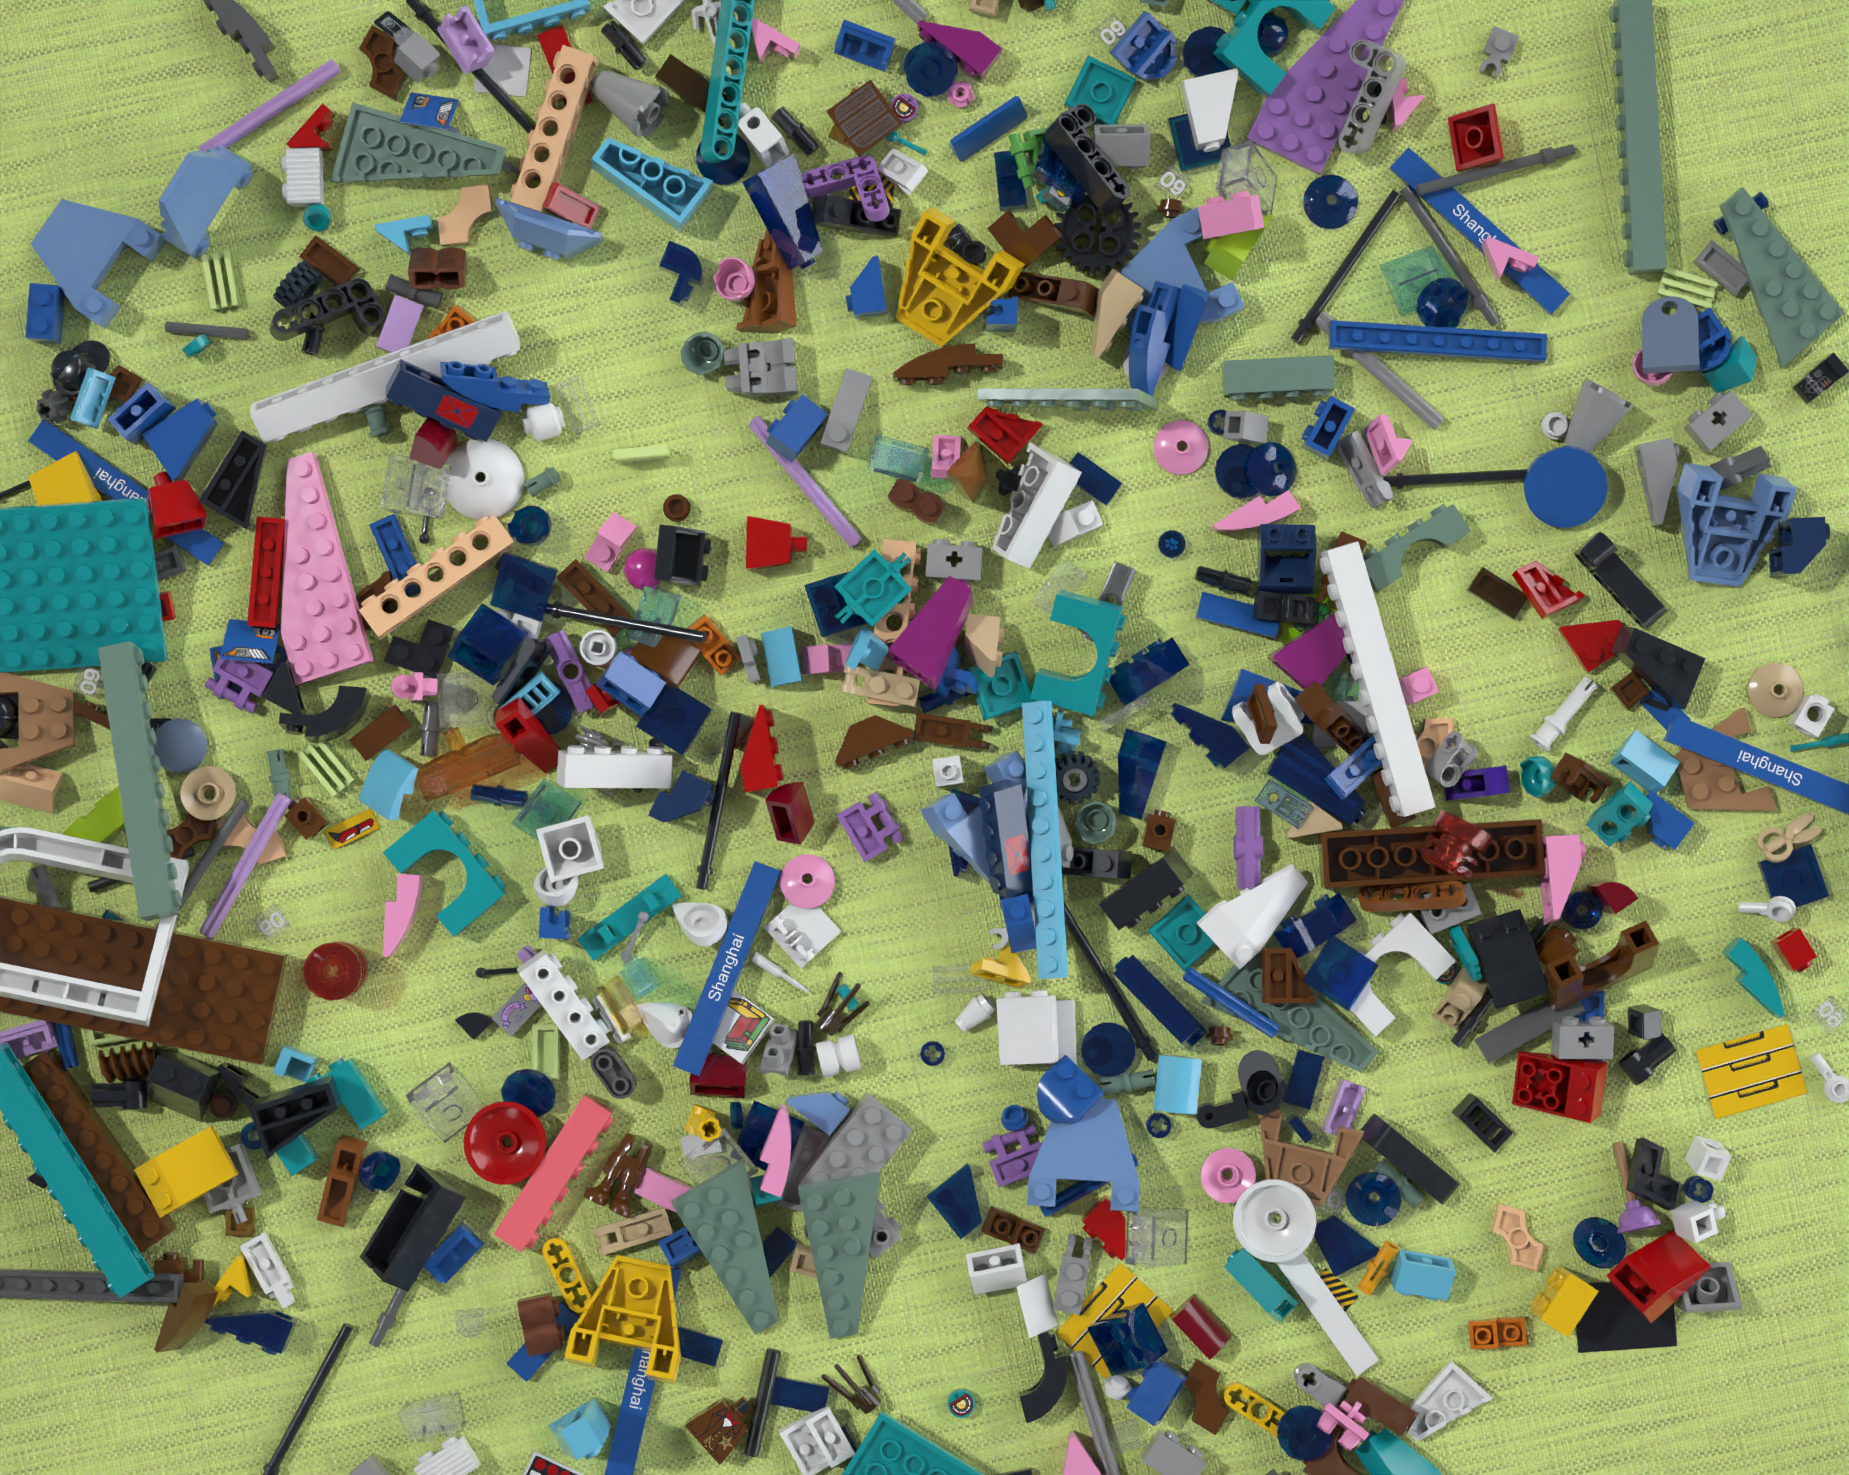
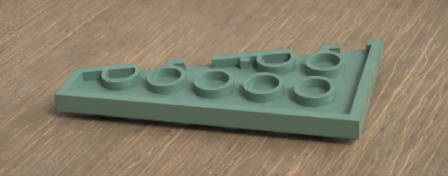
M352 102L330 182L345 183L499 175L507 148L440 128L401 123L400 116Z
M1742 187L1719 207L1729 234L1733 237L1739 252L1737 254L1746 271L1747 282L1759 314L1764 319L1769 333L1768 338L1770 343L1773 344L1778 357L1776 359L1779 367H1784L1837 321L1844 312L1744 187Z
M978 388L977 400L985 402L986 407L1000 408L1003 404H1012V407L1027 408L1029 405H1039V407L1043 408L1065 406L1073 408L1074 411H1089V407L1099 408L1100 411H1116V408H1126L1127 411H1142V409L1158 410V399L1139 389Z
M1262 949L1241 969L1234 964L1217 983L1218 986L1279 1025L1276 1036L1356 1071L1362 1072L1379 1053L1378 1050L1316 995V1003H1262ZM1207 995L1201 1001V1003L1244 1021Z
M742 1158L673 1199L671 1203L756 1335L778 1322L779 1318L745 1164Z
M880 1172L798 1186L830 1339L857 1335Z

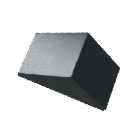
M288 661L282 662L262 697L292 714L307 715L299 686L295 685L290 663Z

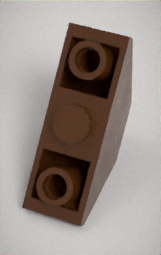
M876 715L849 726L836 757V766L843 765L845 770L859 764L858 758L868 755L869 759L884 754L883 748L893 744L895 749L910 743L909 737L913 736V733L908 728Z

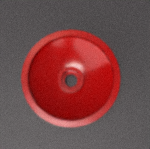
M496 1102L479 1110L470 1120L464 1134V1152L470 1167L484 1180L500 1185L514 1184L531 1176L541 1164L546 1152V1134L541 1121L529 1108L515 1102ZM506 1137H510L513 1140L511 1147L505 1146L504 1140Z

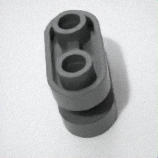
M603 1047L593 1054L591 1068L610 1095L617 1099L629 1097L637 1087V1078L619 1052L612 1047Z

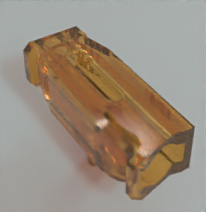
M450 727L443 735L451 751L418 766L416 782L428 803L433 799L455 793L520 765L521 753L507 741L502 733L486 735L466 744L459 728Z

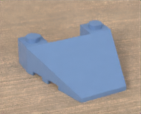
M221 145L217 146L216 150L211 147L206 152L198 150L188 153L159 199L160 216L165 219L161 223V227L166 230L162 234L163 239L196 260L199 255H204L210 246V236L205 233L232 188L235 187L240 191L242 186L249 184L253 177L252 170L254 167Z
M61 199L31 242V245L73 307L106 329L121 306L96 290L127 245L153 262L167 241L163 239L160 233L138 218Z
M1198 207L1172 219L1119 272L1144 289L1141 305L1147 306L1155 280L1181 289L1183 284L1207 292L1186 248L1203 239ZM1233 282L1209 293L1198 324L1218 323L1243 310L1245 306ZM1138 307L1136 309L1132 308L1126 317L1128 318L1127 325L1131 333Z
M1685 463L1677 492L1689 579L1740 587L1760 558L1757 555L1765 543H1770L1774 537L1772 533L1780 521L1784 522L1789 515L1797 488L1783 477L1758 474L1751 499L1719 495L1718 493L1723 481V477L1710 466Z
M1017 750L1003 754L985 766L984 770L992 783L1008 779L1022 784L1030 844L1026 764ZM955 793L940 796L922 808L920 811L932 832L940 840L943 839L953 848L952 851L972 865L971 868L989 883L990 869L986 859L987 847L982 831L983 817L980 807L977 806L966 814Z
M1101 1098L1084 1113V1118L1076 1123H1050L1029 1175L1028 1206L1055 1207L1057 1179L1112 1182L1111 1210L1139 1212L1140 1181L1116 1099Z

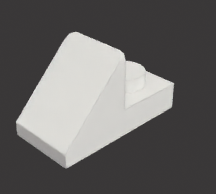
M894 148L890 150L877 167L879 173L907 195L912 193L928 172L923 164Z
M1093 500L1071 510H1065L1058 515L1048 535L1053 548L1104 525Z

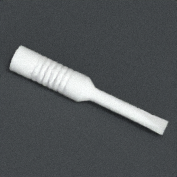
M758 952L751 959V962L773 976L781 977L795 987L809 993V990L802 984L785 974L781 967Z

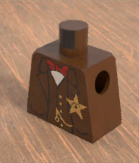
M744 1396L733 1405L723 1397L690 1417L686 1421L685 1427L720 1465L748 1431L749 1425L743 1418L754 1408Z

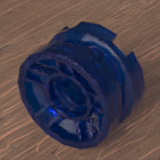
M1574 891L1569 893L1561 915L1567 925L1577 929H1589L1600 921L1603 908L1601 901L1596 895L1586 891ZM1579 905L1587 907V911H1584L1582 915L1577 913Z

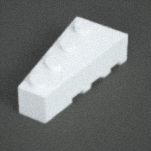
M1031 442L1027 449V452L1030 453L1027 464L1021 465L1018 474L1022 476L1017 491H1012L1009 499L1010 512L1003 516L992 547L993 550L1005 559L1029 569L1037 558L1039 550L1050 534L1052 526L1063 510L1065 502L1082 473L1053 452Z

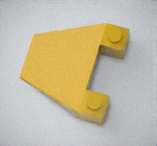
M932 207L924 211L911 234V247L906 261L905 279L901 287L896 319L938 346L943 347L991 306V301L999 299L1013 287L1025 264L1003 250L993 255L985 271L975 264L967 262L959 254L943 245L956 221Z
M616 1255L593 1297L588 1301L579 1320L571 1329L564 1358L571 1364L595 1368L601 1341L651 1351L646 1370L647 1378L675 1385L681 1361V1350L671 1266Z

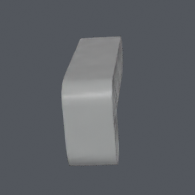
M1358 40L1351 46L1350 58L1354 63L1369 71L1341 131L1339 146L1345 152L1363 154L1371 147L1403 76L1406 61L1401 54L1378 43ZM1368 46L1370 55L1364 60L1363 50ZM1389 58H1392L1393 67L1390 71H1387L1386 62ZM1380 83L1382 91L1381 94L1378 97H1376L1374 89L1376 85ZM1366 109H1369L1370 118L1365 123L1363 113ZM1354 137H1355V140L1358 141V142H1357V145H1356L1355 142H1353V138H1354Z

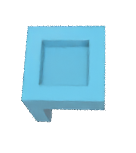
M287 1045L283 1047L273 1073L282 1077L288 1075L305 1082L311 1078L319 1057Z

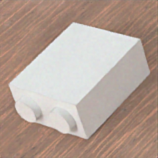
M1048 990L1031 991V996H1021V991L1004 992V997L997 998L1000 1065L1058 1062L1059 1042L1056 995H1048Z

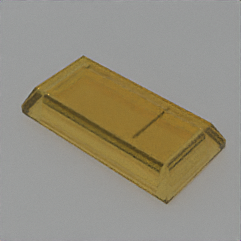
M618 976L596 987L623 1035L644 1023L641 1013Z

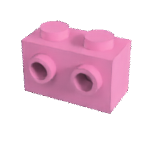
M1244 191L1232 194V200L1223 201V196L1206 199V205L1198 206L1203 239L1264 228L1259 195L1249 196V192Z

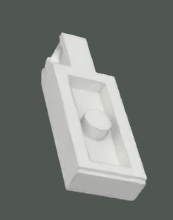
M266 1232L241 1245L240 1249L265 1294H268L271 1299L277 1297L283 1309L296 1302L290 1291L294 1287L292 1279Z

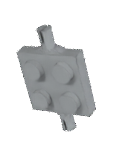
M244 1143L225 1147L239 1174L203 1195L209 1213L221 1209H232L236 1224L248 1220L242 1204L262 1194Z

